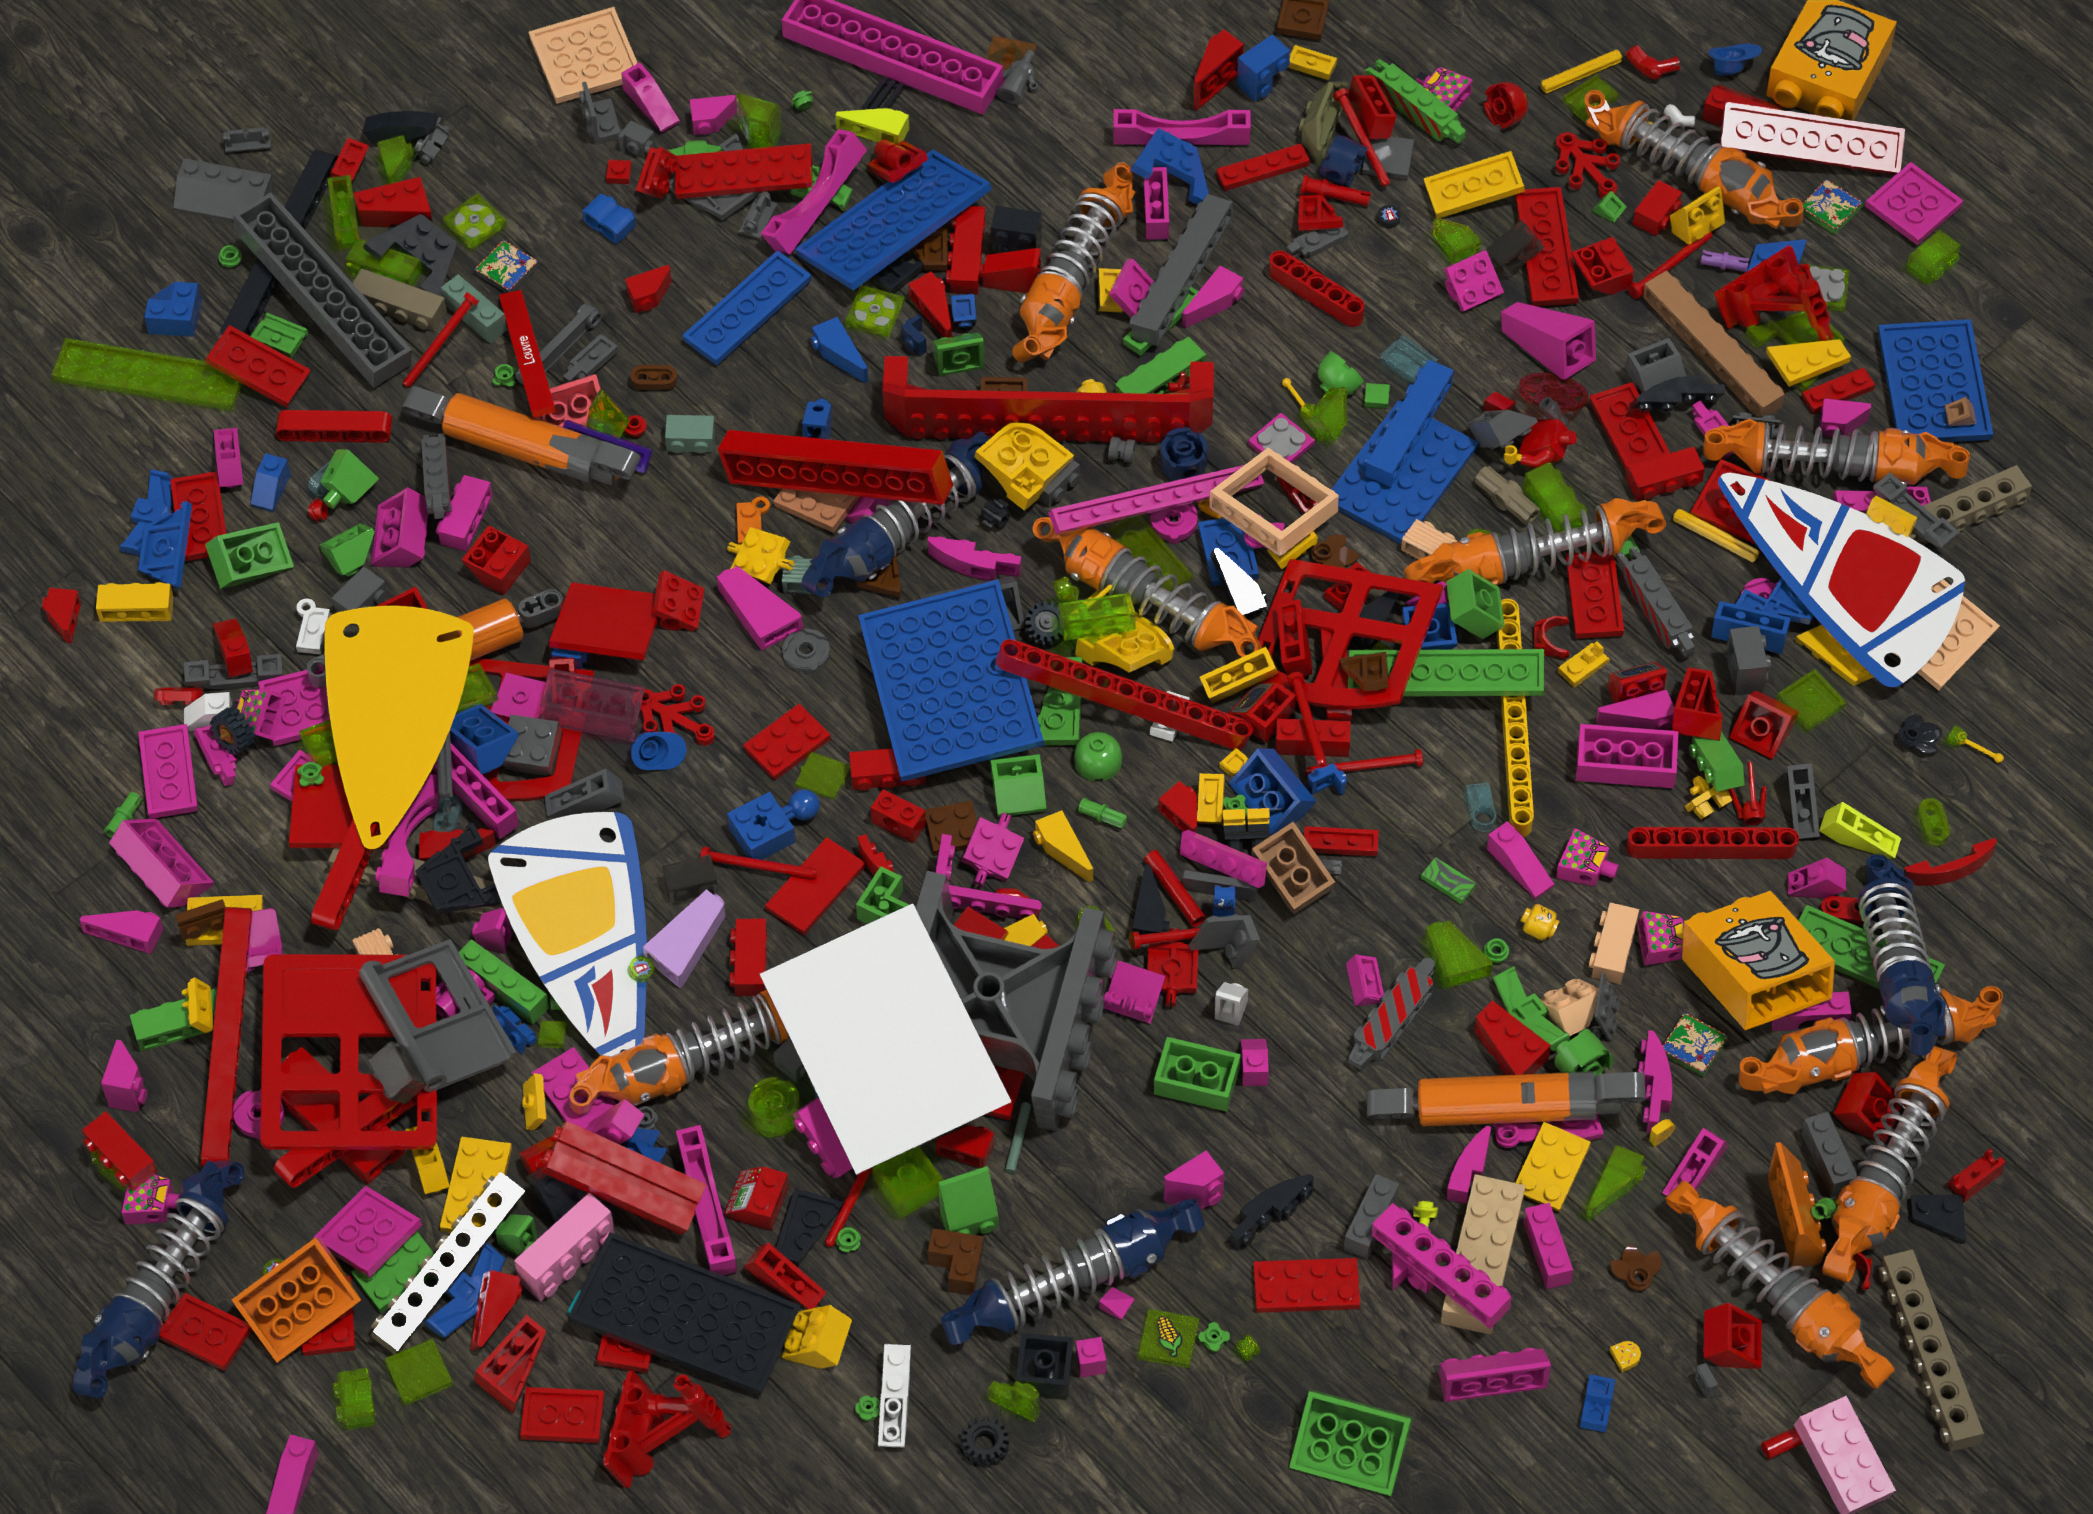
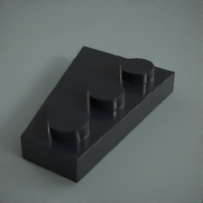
M795 1188L776 1249L795 1266H799L840 1212L844 1201Z

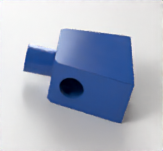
M817 399L816 402L810 401L807 403L802 423L803 437L830 440L832 406L827 400ZM817 429H820L819 437L813 435V432Z

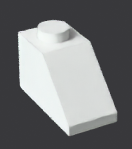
M230 693L204 694L185 707L184 724H187L188 731L211 726L210 721L212 717L225 708L232 707Z
M1224 982L1215 995V1019L1239 1026L1248 1002V989L1237 983L1229 984Z

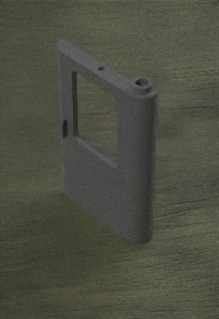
M451 939L383 965L379 961H368L361 967L359 972L360 978L425 1091L432 1092L502 1065L515 1056L516 1050ZM433 964L460 1012L425 1027L416 1028L388 980L423 965Z

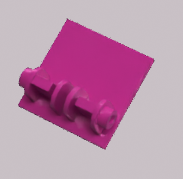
M1118 960L1109 991L1105 994L1104 1009L1151 1024L1165 976Z

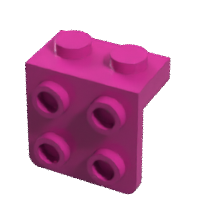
M273 908L252 911L247 972L254 970L255 966L264 965V959L269 955L284 954L277 915Z

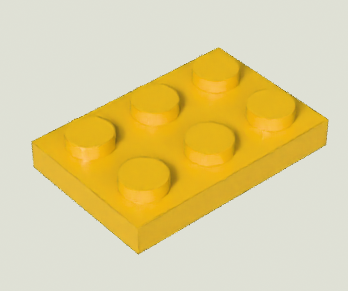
M263 896L188 898L187 910L223 899L226 907L252 908V911L263 909ZM223 929L202 934L195 939H186L187 946L222 944Z
M1544 1122L1516 1181L1517 1184L1525 1185L1524 1197L1539 1204L1550 1202L1551 1208L1560 1212L1591 1146V1142Z

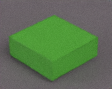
M1366 383L1365 407L1388 409L1390 385Z

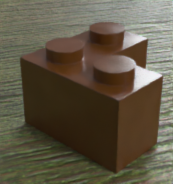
M933 1228L928 1248L929 1265L950 1268L948 1278L949 1292L971 1295L976 1291L983 1258V1236Z

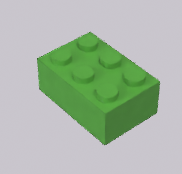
M1167 1037L1154 1079V1094L1228 1112L1240 1070L1241 1054Z

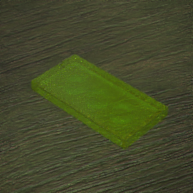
M1141 515L1122 519L1102 532L1108 533L1111 538L1129 548L1132 556L1144 557L1148 568L1154 565L1160 566L1162 578L1170 574L1175 575L1177 587L1193 580V574ZM1153 570V571H1155L1156 577H1157V580H1158V571H1157V570ZM1167 579L1161 584V587L1172 592L1173 580Z

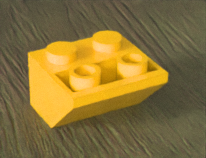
M1717 186L1671 214L1672 233L1687 244H1691L1723 225L1725 219L1721 188Z
M831 1305L799 1311L789 1337L785 1342L782 1358L819 1369L837 1366L852 1319Z

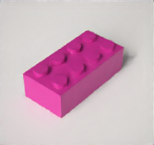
M1580 724L1576 781L1674 788L1677 774L1678 731Z

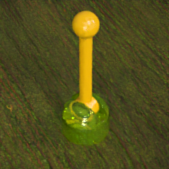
M1284 378L1282 385L1290 390L1301 405L1299 414L1306 424L1315 422L1320 416L1318 408L1312 403H1304L1292 387L1291 380Z
M1954 725L1946 740L1947 743L1954 746H1961L1965 743L1994 758V761L1997 763H2001L2004 760L2002 754H1995L1968 740L1965 730L1957 725Z

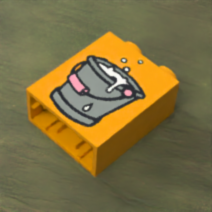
M1807 0L1771 67L1766 96L1773 98L1777 104L1785 108L1797 107L1816 116L1854 121L1891 51L1897 22L1839 0Z
M1771 890L1751 898H1739L1731 905L1709 913H1697L1689 920L1684 921L1682 960L1744 1030L1832 999L1835 960Z

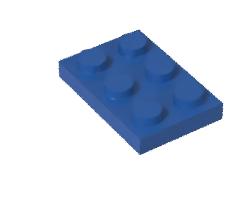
M1225 518L1198 522V530L1212 586L1222 585L1210 557V554L1216 548H1219L1253 580L1259 579L1254 551L1252 547L1245 543L1244 531Z

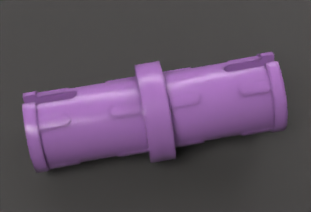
M1703 250L1700 265L1720 267V270L1723 271L1731 269L1746 273L1749 258L1732 256L1728 252L1721 254Z

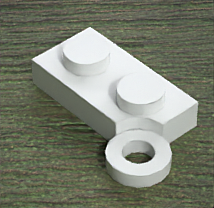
M302 599L297 604V612L300 616H303L296 645L297 652L321 655L325 640V623L331 615L330 609L316 608L313 600ZM305 605H309L311 607L309 610L302 609V607Z

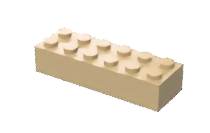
M1475 1174L1456 1253L1464 1255L1477 1270H1483L1497 1286H1503L1524 1199L1525 1185ZM1464 1277L1457 1279L1460 1282L1468 1281V1279ZM1485 1293L1477 1294L1480 1298L1488 1297ZM1446 1295L1442 1309L1441 1324L1492 1335L1493 1327L1491 1329L1486 1327Z

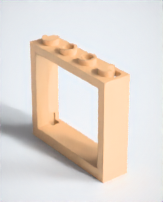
M1267 448L1210 491L1209 508L1278 556H1281L1338 512L1339 495L1318 482L1316 478L1302 471L1298 466L1287 461L1280 454ZM1267 469L1318 503L1283 531L1231 497Z

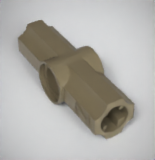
M1490 466L1483 467L1475 477V483L1491 495L1494 504L1500 510L1510 511L1525 525L1533 523L1540 514V508L1523 495L1521 487L1515 481L1505 480Z

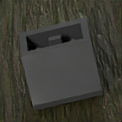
M1670 338L1627 355L1625 370L1640 394L1666 380L1686 376L1681 356Z
M1496 410L1485 411L1467 424L1476 441L1479 442L1480 448L1490 447L1494 449L1498 446L1505 448L1514 442L1513 438L1529 433L1532 430L1531 426L1538 421L1534 417L1514 411Z

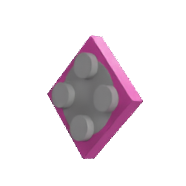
M1280 413L1248 440V445L1259 454L1265 449L1270 448L1290 463H1293L1315 445V440Z

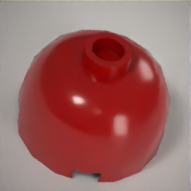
M1500 82L1489 86L1486 90L1485 96H1488L1487 102L1484 103V109L1493 125L1498 123L1502 129L1520 123L1527 114L1528 100L1522 88L1517 84Z

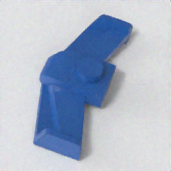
M150 470L148 499H137L130 517L132 522L138 524L124 543L120 545L121 552L140 556L144 526L158 520L168 511L171 513L172 489L170 479L173 478L168 473Z
M484 1243L471 1276L469 1277L465 1272L458 1275L445 1292L452 1300L423 1322L424 1325L436 1335L446 1337L474 1316L477 1312L483 1274L490 1270L501 1272L506 1258L490 1244Z

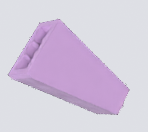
M706 889L643 946L644 958L679 988L686 982L726 916L725 903L722 898L717 894H711Z

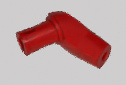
M1638 45L1632 46L1625 52L1631 64L1651 80H1658L1662 77V74L1680 70V65H1676L1680 63L1676 56L1658 61L1655 58L1649 57Z

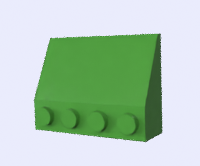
M1310 1390L1289 1468L1392 1496L1414 1417L1316 1390Z

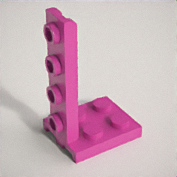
M942 834L935 873L947 875L949 885L955 846L951 845L952 835ZM949 885L953 909H966L968 906L978 913H992L999 917L1009 916L1022 920L1034 914L1037 920L1039 919L1041 902L1038 900Z

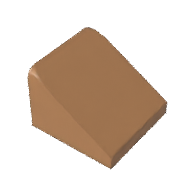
M1967 397L1944 405L1949 426L1976 424L1974 408Z

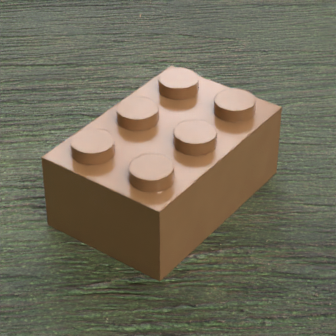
M1294 822L1252 848V856L1267 863L1266 876L1293 915L1335 888L1334 879Z

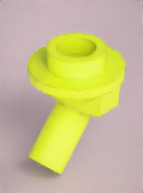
M1418 1201V1206H1413V1216L1420 1217L1419 1223H1423L1427 1227L1429 1226L1430 1218L1437 1217L1438 1207H1434L1431 1201Z

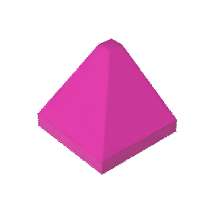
M1112 1287L1099 1301V1309L1122 1321L1135 1299Z

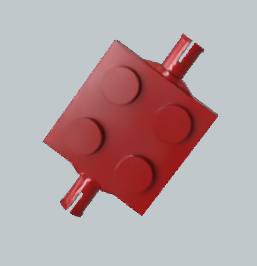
M1179 940L1149 944L1147 970L1165 976L1161 992L1166 993L1165 1005L1167 1007H1170V998H1172V1007L1176 1006V994L1197 993L1199 950H1190L1189 944L1179 942Z

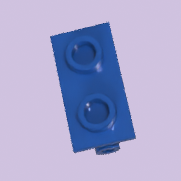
M494 1005L493 1013L513 1047L522 1055L526 1044L531 1046L537 1041L536 1033L525 1023L517 1026L521 1019L509 1007L501 1006L499 1008L497 1005Z

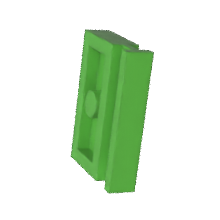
M266 313L265 319L261 320L250 337L292 359L303 343L304 337H307L308 330L270 313Z

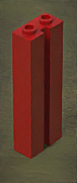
M300 1047L296 1052H291L281 1064V1071L284 1074H331L303 1047ZM285 1093L281 1095L283 1106L310 1131H319L340 1116V1096L336 1093ZM385 1125L384 1127H382V1128L379 1129L378 1131H392V1130H391L387 1125ZM405 1149L349 1150L339 1158L369 1185L383 1173L384 1167L388 1164L392 1165L406 1151Z
M566 1121L561 1127H556L551 1140L555 1141L551 1150H546L541 1163L545 1164L542 1170L543 1173L675 1233L683 1235L688 1231L695 1214V1209L707 1184L571 1122Z

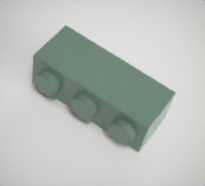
M459 274L441 287L442 297L445 298L446 306L454 313L464 302L465 298L463 296L466 292L479 300L478 305H472L462 320L487 342H493L507 331L505 314Z

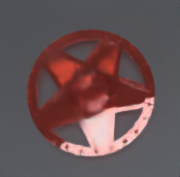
M1553 373L1526 375L1520 380L1518 386L1520 395L1529 403L1539 407L1540 402L1544 398L1550 397L1552 400L1557 401L1561 412L1579 410L1588 401V392L1581 384L1570 378L1563 380ZM1543 379L1542 382H1537V381H1532V380ZM1526 391H1529V392H1531V393H1534V394H1536V396H1535V397H1532V396H1531L1528 392H1526ZM1582 396V400L1578 403L1574 397Z

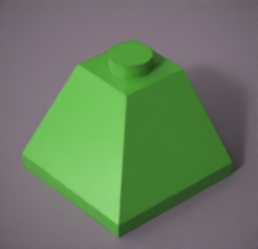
M360 523L323 542L319 547L337 573L350 576L359 571L358 567L364 565L375 532L373 528Z

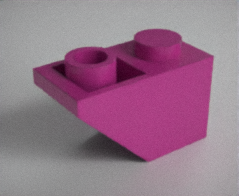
M1824 858L1788 873V895L1791 897L1827 898L1846 891V869L1829 858Z

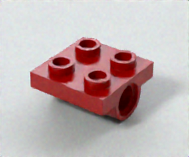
M883 139L876 144L874 149L875 159L869 162L867 166L870 172L893 183L901 180L911 170L921 167L922 163L928 160L925 151L905 141L896 144L888 139Z
M663 570L659 573L652 614L660 617V625L667 630L676 631L685 628L694 632L698 629L704 588Z

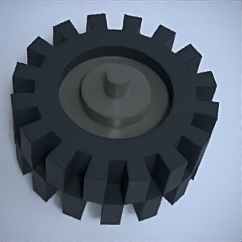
M1043 601L1041 605L1039 602L1036 603L1034 608L1031 607L1024 622L1025 635L1028 634V640L1030 642L1034 640V645L1036 646L1039 643L1042 644L1041 648H1046V645H1049L1051 648L1054 647L1055 643L1057 645L1061 643L1068 629L1069 619L1066 618V611L1062 612V606L1058 605V607H1055V602L1052 601L1050 605L1047 604V601Z

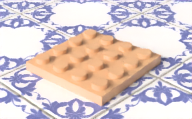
M614 7L529 32V38L556 104L580 97L579 91H583L582 82H587L590 94L622 85L621 73L637 64Z
M1943 579L1933 585L1931 590L1934 593H1939L1950 586V584ZM1963 596L1956 619L1947 637L1933 657L1917 673L1940 691L1998 630L2000 625Z

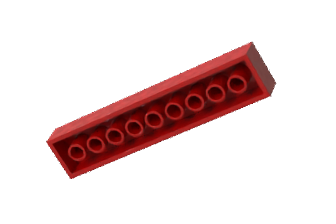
M728 430L717 449L731 484L939 505L944 504L953 487L942 450Z

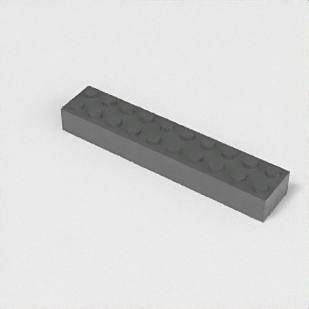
M271 192L233 215L234 231L373 388L411 365L412 349Z

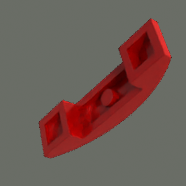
M1993 838L1974 844L1969 856L1931 868L1927 860L1904 867V875L1913 881L1914 886L1941 885L1962 879L1977 871L1993 856L1997 841Z

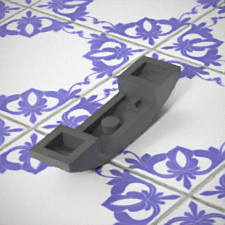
M1892 473L1887 474L1873 486L1874 491L1880 498L1918 517L1913 532L1926 541L1943 548L1959 535L1960 531L1946 519L1941 517L1938 520L1907 493V486Z
M281 654L257 656V661L252 662L253 672L230 678L225 664L209 665L208 660L184 662L185 685L206 689H236L259 685V681L283 676Z

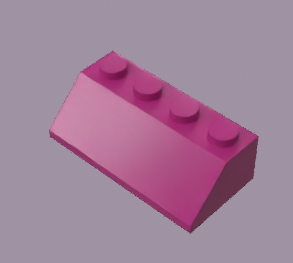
M157 818L123 820L109 842L116 850L117 855L127 862L130 869L144 881L145 886L152 890L159 898L160 903L167 908L185 906L188 903V898L198 897L214 884L213 880Z
M1526 1348L1521 1352L1515 1353L1503 1351L1486 1357L1475 1355L1470 1359L1464 1360L1448 1359L1440 1363L1439 1378L1444 1402L1547 1388L1551 1364L1545 1351L1535 1348Z

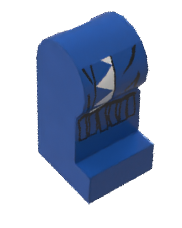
M1215 885L1212 916L1228 917L1235 914V886L1226 888Z

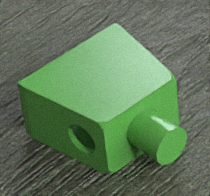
M337 449L321 479V484L329 491L324 497L323 502L333 509L339 501L343 504H353L379 478L349 450Z

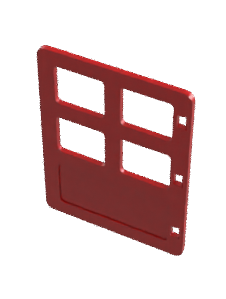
M272 954L264 959L261 1145L265 1149L404 1150L431 1149L436 1145L437 1090L432 1092L425 1091L415 1073L361 1074L358 1071L359 1038L394 1037L359 976L361 967L368 961H379L383 965L405 955ZM433 964L423 965L388 980L416 1028H422L436 1022V968ZM430 981V991H421V982ZM284 1037H338L341 1041L340 1072L337 1074L282 1073V1039ZM285 1093L338 1094L340 1096L339 1130H281V1095ZM362 1093L416 1094L417 1129L414 1131L359 1130L358 1096ZM430 1111V1122L421 1121V1112Z

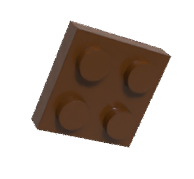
M1284 0L1277 25V33L1321 40L1329 8V0Z
M972 800L925 809L926 824L934 856L938 855L942 834L952 835L951 845L955 846L954 852L965 850L977 823Z

